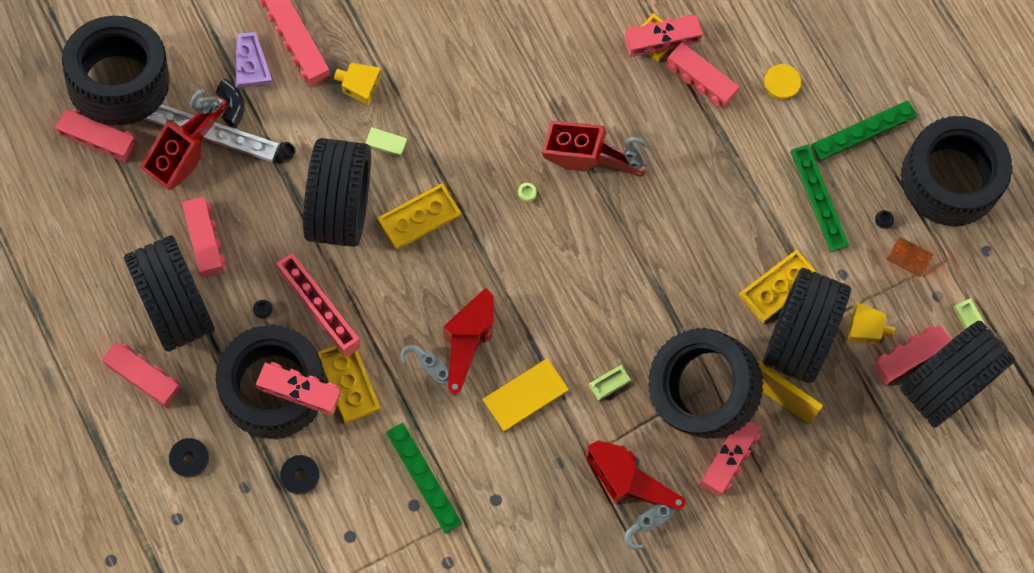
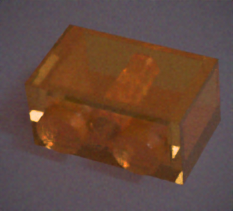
M899 236L886 259L920 277L926 270L933 254Z

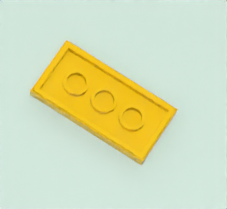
M441 183L377 217V221L394 250L397 251L460 217L461 212L444 184Z
M796 249L740 292L739 297L764 324L782 310L799 270L806 268L812 272L816 271Z
M336 346L318 352L327 382L337 385L338 389L341 390V397L337 407L344 424L381 410L358 351H355L346 358L342 356Z
M548 358L483 398L482 401L502 431L505 432L568 392L569 389Z
M757 360L763 375V393L810 424L823 405Z

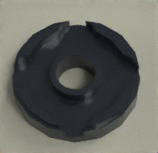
M186 438L176 442L169 453V464L172 470L184 478H194L202 474L209 462V453L205 445L193 438ZM188 453L194 455V460L191 463L184 462V456Z
M295 455L287 459L282 465L280 479L283 486L290 493L305 495L318 485L320 470L312 458L305 455ZM298 470H303L306 476L302 480H297L294 477L295 473Z

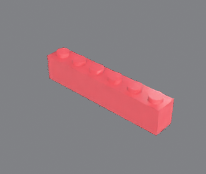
M259 0L261 6L267 8L268 12L266 14L270 22H274L277 26L275 27L276 33L279 37H283L286 51H291L294 65L300 67V75L303 81H307L311 87L330 78L329 68L291 1Z
M291 253L277 262L279 274L342 356L346 358L360 349V340L294 254Z

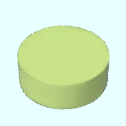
M532 183L520 185L518 197L521 201L528 203L536 198L537 189Z

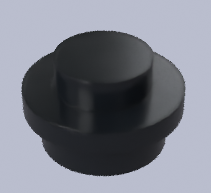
M282 142L277 148L279 156L285 160H291L296 152L295 147L290 142Z
M882 210L876 214L875 223L878 227L887 229L893 225L894 217L891 212Z
M259 300L253 306V313L259 319H266L272 314V305L267 300Z

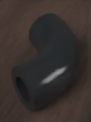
M225 78L216 89V95L228 103L221 118L228 125L237 128L245 112V102L240 89L235 88L236 86Z

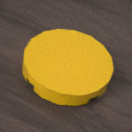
M779 64L770 68L766 73L764 87L771 97L777 100H787L798 93L801 87V78L795 68Z

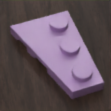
M256 32L238 34L235 88L270 84L272 78Z

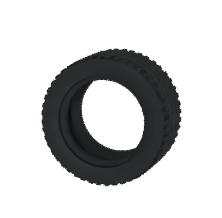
M112 15L99 17L75 30L64 46L62 66L68 95L75 108L85 117L106 125L132 124L154 113L165 100L169 90V72L165 46L157 32L142 21L127 16ZM113 56L130 57L145 66L137 78L121 85L101 84L88 76L90 69L96 63Z
M948 116L947 118L936 120L920 132L904 158L901 168V183L904 194L911 206L920 215L937 224L964 226L965 224L976 222L995 206L1009 186L1013 169L1009 148L997 131L975 118ZM942 149H955L966 153L978 164L981 170L982 188L970 194H958L946 190L934 179L929 167V156Z
M326 138L316 140L309 163L304 199L303 233L307 241L349 247L359 245L365 221L370 184L371 148L368 144Z
M171 235L163 238L162 241L161 239L153 242V245L150 243L144 246V249L141 247L136 249L135 252L132 251L124 256L125 263L140 298L167 352L177 349V346L180 348L186 345V342L189 344L195 341V338L198 340L204 337V334L209 335L215 331V327L174 236Z
M801 268L791 286L763 358V364L769 368L774 367V370L778 372L783 371V374L788 376L792 375L793 378L798 380L801 379L804 382L813 383L824 364L840 326L850 297V286L834 279L830 280L829 277L821 276L817 272Z
M978 320L962 331L900 386L901 392L912 404H915L914 407L919 412L921 411V415L925 419L928 418L927 421L932 427L937 428L1015 362V357L1010 351L1007 352L1008 349L1004 344H1001V341L996 336L994 337V333L987 329L988 327L982 321Z
M272 324L245 330L246 332L240 333L238 337L230 341L229 346L222 352V357L218 361L215 380L221 403L233 423L244 432L247 431L250 435L259 436L263 439H278L279 437H289L294 433L297 434L298 431H302L305 426L307 427L310 422H313L314 417L318 415V411L294 402L271 410L254 407L246 402L240 394L241 379L246 369L253 362L266 356L276 355L294 361L303 371L304 377L313 376L318 378L319 382L326 384L325 373L319 354L310 340H307L300 332L289 329V327Z
M692 328L689 331L685 330L683 333H678L677 336L671 337L658 350V354L653 358L652 367L649 370L648 390L656 412L659 413V416L668 425L695 437L716 439L724 436L727 437L729 434H734L736 431L741 430L754 417L755 411L758 410V406L761 404L760 399L763 397V375L761 374L762 370L759 368L760 364L756 361V357L752 355L753 353L743 343L718 330ZM707 353L721 354L728 361L732 369V392L726 403L715 412L706 415H694L687 409L681 399L679 389L681 375L686 366L696 357Z

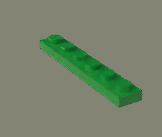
M907 100L814 142L810 147L818 161L821 162L915 119L917 114Z
M809 144L791 149V156L829 252L847 248L849 246Z
M402 422L386 431V435L444 534L462 525L460 518L404 423Z

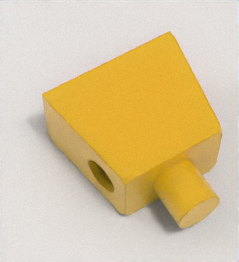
M351 63L347 72L337 69L334 79L342 82V92L369 106L381 72L379 67Z
M857 302L853 310L847 342L879 344L882 335L893 338L895 327L885 324V313Z

